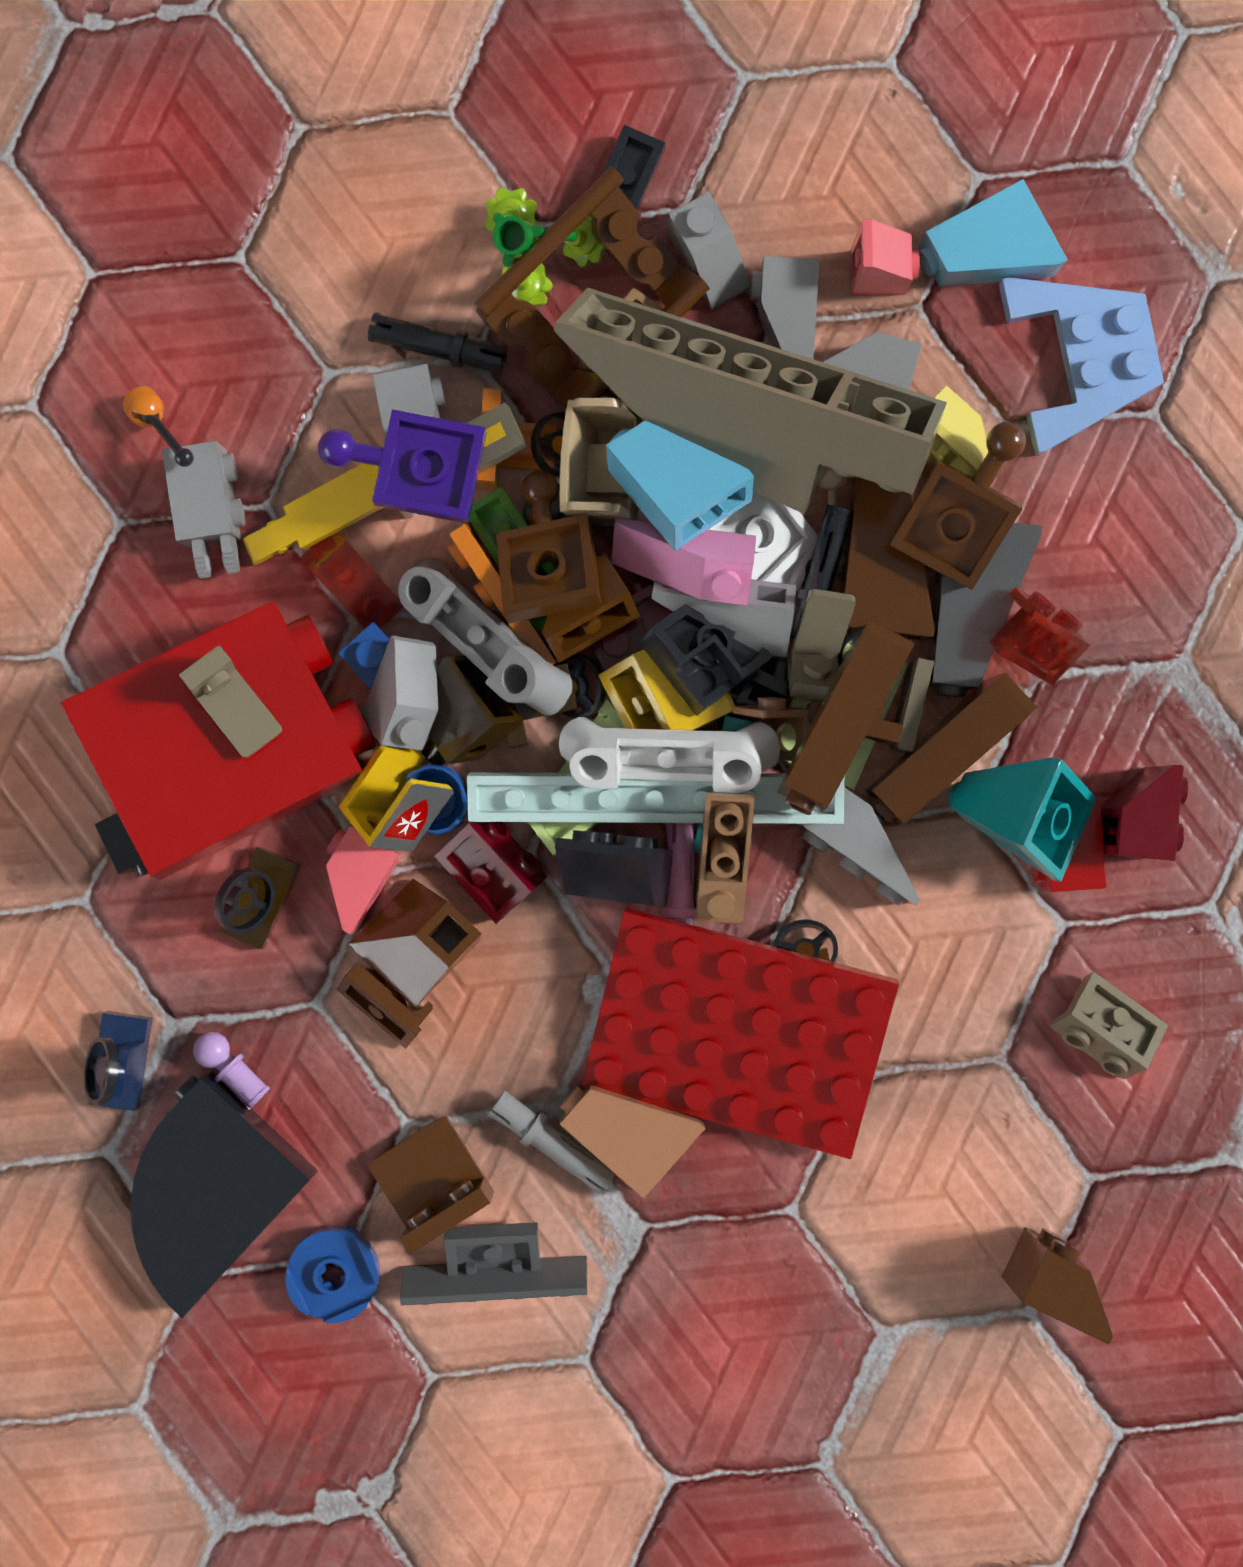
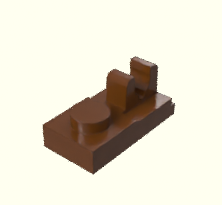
M357 962L344 976L336 990L406 1049L422 1030L419 1026L432 1011L433 1005L427 1002L420 1010H413L411 1012L407 1008L406 1000L400 994L396 997L391 995L392 992L386 987L385 980L376 971L370 968L365 969Z

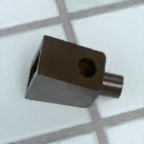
M465 655L444 657L437 668L438 711L428 735L429 740L422 750L425 759L431 764L443 766L446 762L456 764L478 760L490 752L524 721V718L513 703L507 702L485 683L488 677Z

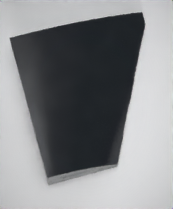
M686 604L651 627L639 641L642 648L696 716L773 658L769 650L762 647L758 652L734 639L735 631L724 625L710 623L702 613Z

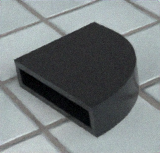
M212 1071L200 1079L194 1075L191 1076L174 1094V1097L179 1102L160 1122L148 1140L137 1166L131 1194L132 1232L142 1266L162 1299L181 1318L187 1314L318 1171L252 1108L248 1110L246 1105L221 1080L217 1083L214 1080L216 1075Z

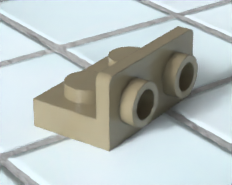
M1093 971L1084 976L1067 1011L1054 1018L1050 1027L1062 1035V1039L1069 1046L1084 1051L1098 1061L1105 1072L1126 1079L1148 1069L1169 1025Z

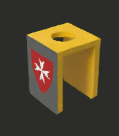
M380 745L339 805V809L369 847L413 852L453 794V789L447 784L410 779L405 784L406 776L418 769L425 759V756L420 751ZM368 821L376 823L377 827H372Z

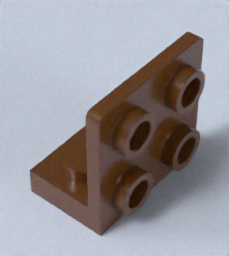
M442 1115L374 1158L368 1165L373 1176L406 1226L400 1239L410 1254L489 1205L494 1194L490 1183L446 1115Z

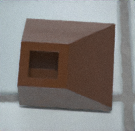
M412 878L348 943V946L409 1004L416 1008L478 944L482 933L448 901Z

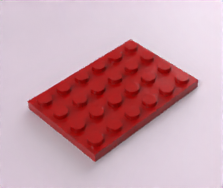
M625 908L582 1086H596L661 1108L852 1159L899 987V979Z

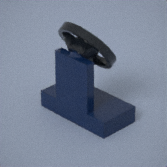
M112 1011L102 1013L99 1037L95 1038L90 1044L84 1064V1090L89 1105L131 1111L140 1108L153 1017Z

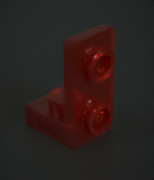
M340 532L314 544L301 556L311 572L364 629L373 622L381 628L403 608L400 599Z

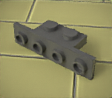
M538 1222L452 1227L444 1234L447 1264L404 1266L400 1304L401 1306L587 1295V1256L541 1258Z

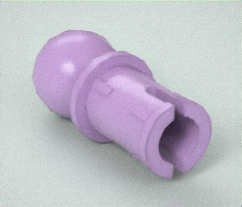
M208 1032L199 1036L193 1047V1054L197 1063L205 1068H216L220 1073L214 1080L217 1083L221 1080L250 1110L271 1088L268 1085L266 1086L242 1061L245 1057L242 1053L235 1059L229 1055L230 1046L225 1036L218 1032Z

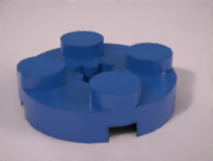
M329 1226L317 1229L300 1241L290 1257L285 1276L288 1295L295 1307L307 1316L311 1314L316 1318L324 1319L323 1322L332 1324L348 1321L365 1310L376 1292L380 1281L379 1259L370 1242L353 1227ZM333 1263L335 1267H342L345 1272L341 1276L342 1284L335 1286L332 1280L324 1282L321 1275L327 1270L326 1264Z

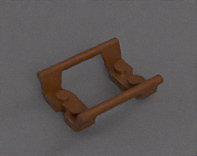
M612 166L474 303L477 307L475 311L504 345L510 347L513 344L519 343L524 346L526 358L522 365L540 386L565 408H567L568 400H574L575 398H601L610 387L596 373L577 369L571 362L570 348L556 334L553 326L534 305L523 299L515 298L512 292L588 216L592 219L591 227L596 240L627 277L644 283L658 296L665 306L662 310L663 312L682 317L710 289L700 276L680 265L659 237L653 235L645 239L640 237L637 231V222L641 214L618 187L624 179Z

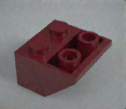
M1183 765L1145 767L1101 804L1104 855L1176 860V852L1181 850L1184 842V828L1182 824H1179L1180 805L1186 802L1188 795V780L1183 776Z

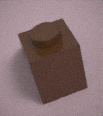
M605 552L596 557L601 604L550 614L546 619L542 634L558 663L640 617L629 590Z

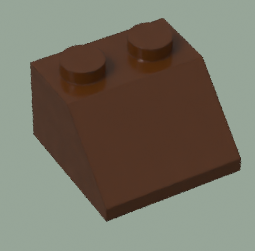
M1024 1228L1001 1276L1022 1303L1109 1345L1113 1334L1092 1273L1078 1260L1080 1252L1067 1245L1068 1241L1048 1229L1042 1228L1040 1234Z

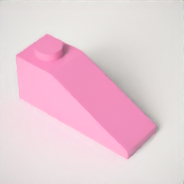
M616 518L611 563L700 600L747 606L754 564L756 536L707 530L674 551L651 522Z

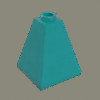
M1055 757L966 772L963 774L961 781L953 785L949 794L950 807L965 821L1050 879L1061 882L1097 800L1065 762Z

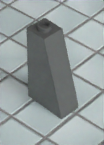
M1014 523L973 590L936 571L932 606L935 629L934 637L929 639L927 660L934 661L929 686L937 687V695L964 697L965 690L970 691L980 686L1040 539L1042 526Z

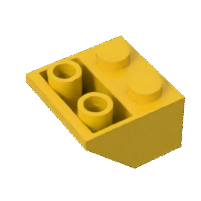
M644 649L632 654L598 675L625 729L699 731L733 712V706H735L730 694L727 693L696 716Z

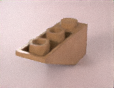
M706 792L696 881V921L743 924L755 795Z

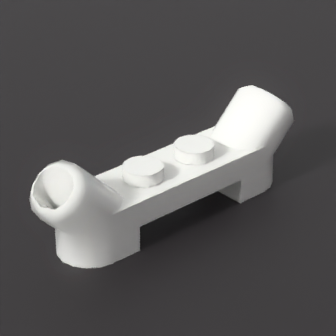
M578 717L564 726L559 740L561 756L570 762L569 768L573 778L585 787L618 789L620 779L713 782V792H747L758 784L763 771L777 764L780 754L779 739L776 732L763 722H755L736 732L601 728L585 717Z

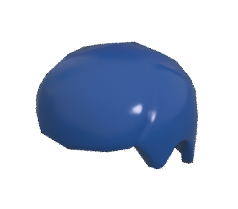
M427 764L406 776L405 784L410 779L447 784L453 789V794L426 833L443 835L462 824L468 814L466 781L459 773L448 766Z

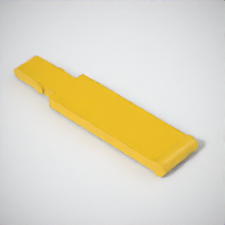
M362 463L283 506L286 513L284 517L268 522L265 527L243 538L253 565L260 564L277 554L285 553L289 550L288 548L297 543L300 548L307 549L384 508L375 506L372 501L379 466Z

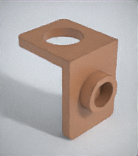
M758 697L757 705L733 706L734 714L771 718L770 726L776 732L779 739V759L793 761L809 729L808 715L810 709L786 706V699L777 697ZM787 724H790L796 733V743L790 751L784 747L781 739L782 730Z

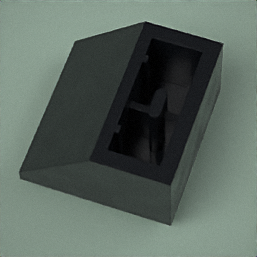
M573 830L572 839L556 838L555 842L556 855L566 895L652 906L667 905L673 850L659 848L660 839L618 835L617 843H615V834Z

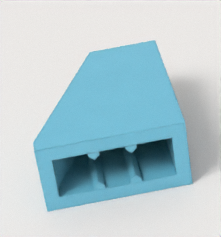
M1024 179L926 231L918 246L921 267L928 276L933 275L939 286L1001 282L1002 279L1009 277L1027 280L1048 279L1056 275L1068 260Z
M646 420L632 429L628 428L620 431L606 445L609 473L674 551L752 501L754 475L749 469Z

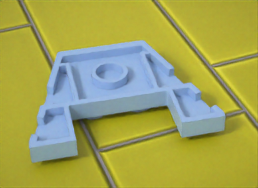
M1010 277L1002 279L999 283L1007 324L1048 315L1054 316L1072 404L1030 412L1026 416L1034 456L1044 454L1056 445L1077 435L1089 426L1110 416L1164 383L1146 294Z

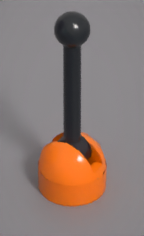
M147 386L132 389L123 401L124 412L130 420L140 427L151 428L154 426L175 453V462L181 467L190 466L194 460L193 453L187 448H182L161 422L164 416V406L161 398L152 388Z

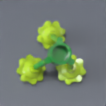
M499 188L496 191V199L490 198L485 202L488 213L485 226L489 231H493L495 247L504 254L502 264L505 267L502 270V275L549 229L537 225L535 220L537 203L531 199L526 200L527 193L523 188L513 191ZM589 216L563 241L566 243L563 247L564 256L573 258L580 267L588 266L590 261L592 263H599L602 260L604 250L592 232V219ZM541 263L512 292L515 298L528 301L535 307L544 306L547 303L545 293L552 289L553 284L545 275L544 265Z

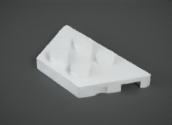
M753 491L750 503L708 529L755 535L756 545L751 579L796 585V592H798V589H801L805 578V566L808 560L812 558L818 535L799 511Z

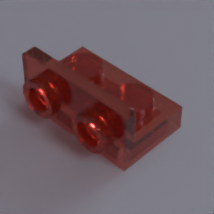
M1015 586L1009 595L1021 608L989 644L999 655L1053 686L1091 645L1079 633L1083 626L1082 623L1069 611L1061 608L1058 612H1055L1056 607L1038 591L1035 590L1029 595Z

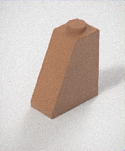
M592 1085L586 1087L584 1091L577 1086L560 1105V1108L564 1111L560 1119V1125L643 1199L706 1129L701 1118L661 1108Z

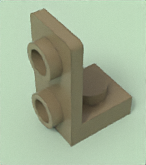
M818 589L809 590L787 660L790 697L823 701L838 671V655L856 605L854 595Z
M220 645L179 674L184 684L243 758H249L282 733L280 724L239 674L232 660Z

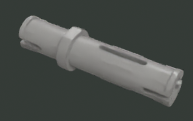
M506 1090L502 1092L487 1115L520 1136L519 1142L526 1147L531 1144L566 1171L589 1185L599 1195L603 1193L604 1189L613 1180L615 1173L595 1155L546 1121L548 1116L543 1112L539 1111L536 1114L516 1100Z

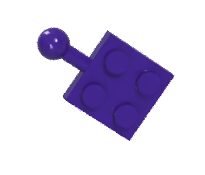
M392 409L384 448L356 443L349 433L340 429H333L324 433L320 438L318 453L325 464L334 468L345 467L352 461L379 466L372 500L375 506L468 524L487 432L486 427Z

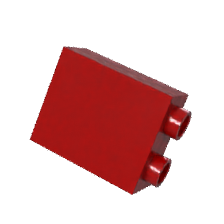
M273 600L60 702L150 876L162 880L355 783L362 773V769L355 757L376 747L375 741L351 697L331 707L328 706L313 674L333 665V661L309 615L286 625ZM218 645L226 652L236 670L282 727L280 735L249 758H243L179 676L180 673Z

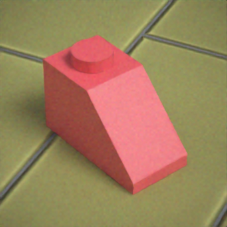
M872 219L862 220L850 249L851 296L906 294L913 279H918L920 269L919 251L912 250V235Z
M350 825L347 831L339 829L330 842L326 852L332 856L326 868L342 930L352 934L360 928L404 853L397 850L369 847L353 825Z

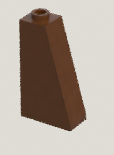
M857 476L853 477L849 510L853 511L845 542V562L842 569L840 593L854 595L856 602L847 633L854 628L867 625L871 620L908 640L926 642L934 637L935 626L924 564L890 546L892 537L913 503L912 496L903 491L890 492L884 490L876 482Z
M871 620L851 643L777 790V793L787 797L785 800L786 805L806 815H811L812 811L820 814L828 808L915 643Z
M1006 673L984 680L978 688L974 689L914 745L913 752L906 753L866 790L873 798L868 804L872 806L874 812L885 823L888 824L893 820L896 824H905L1038 707Z

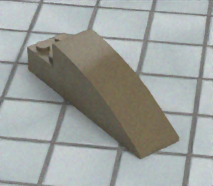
M587 288L555 321L554 331L635 414L644 421L655 424L749 469L754 475V492L805 514L828 467L844 477L857 476L876 482L884 490L890 492L903 491L913 495L930 455L947 404L945 401L591 288Z

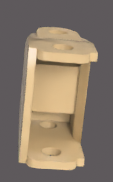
M575 398L574 400H568L565 414L560 464V511L569 517L587 513L592 524L601 527L614 528L616 518L636 520L639 507L608 471L606 445L620 431L628 428L632 429L642 423L641 417L635 414L622 400L616 398Z

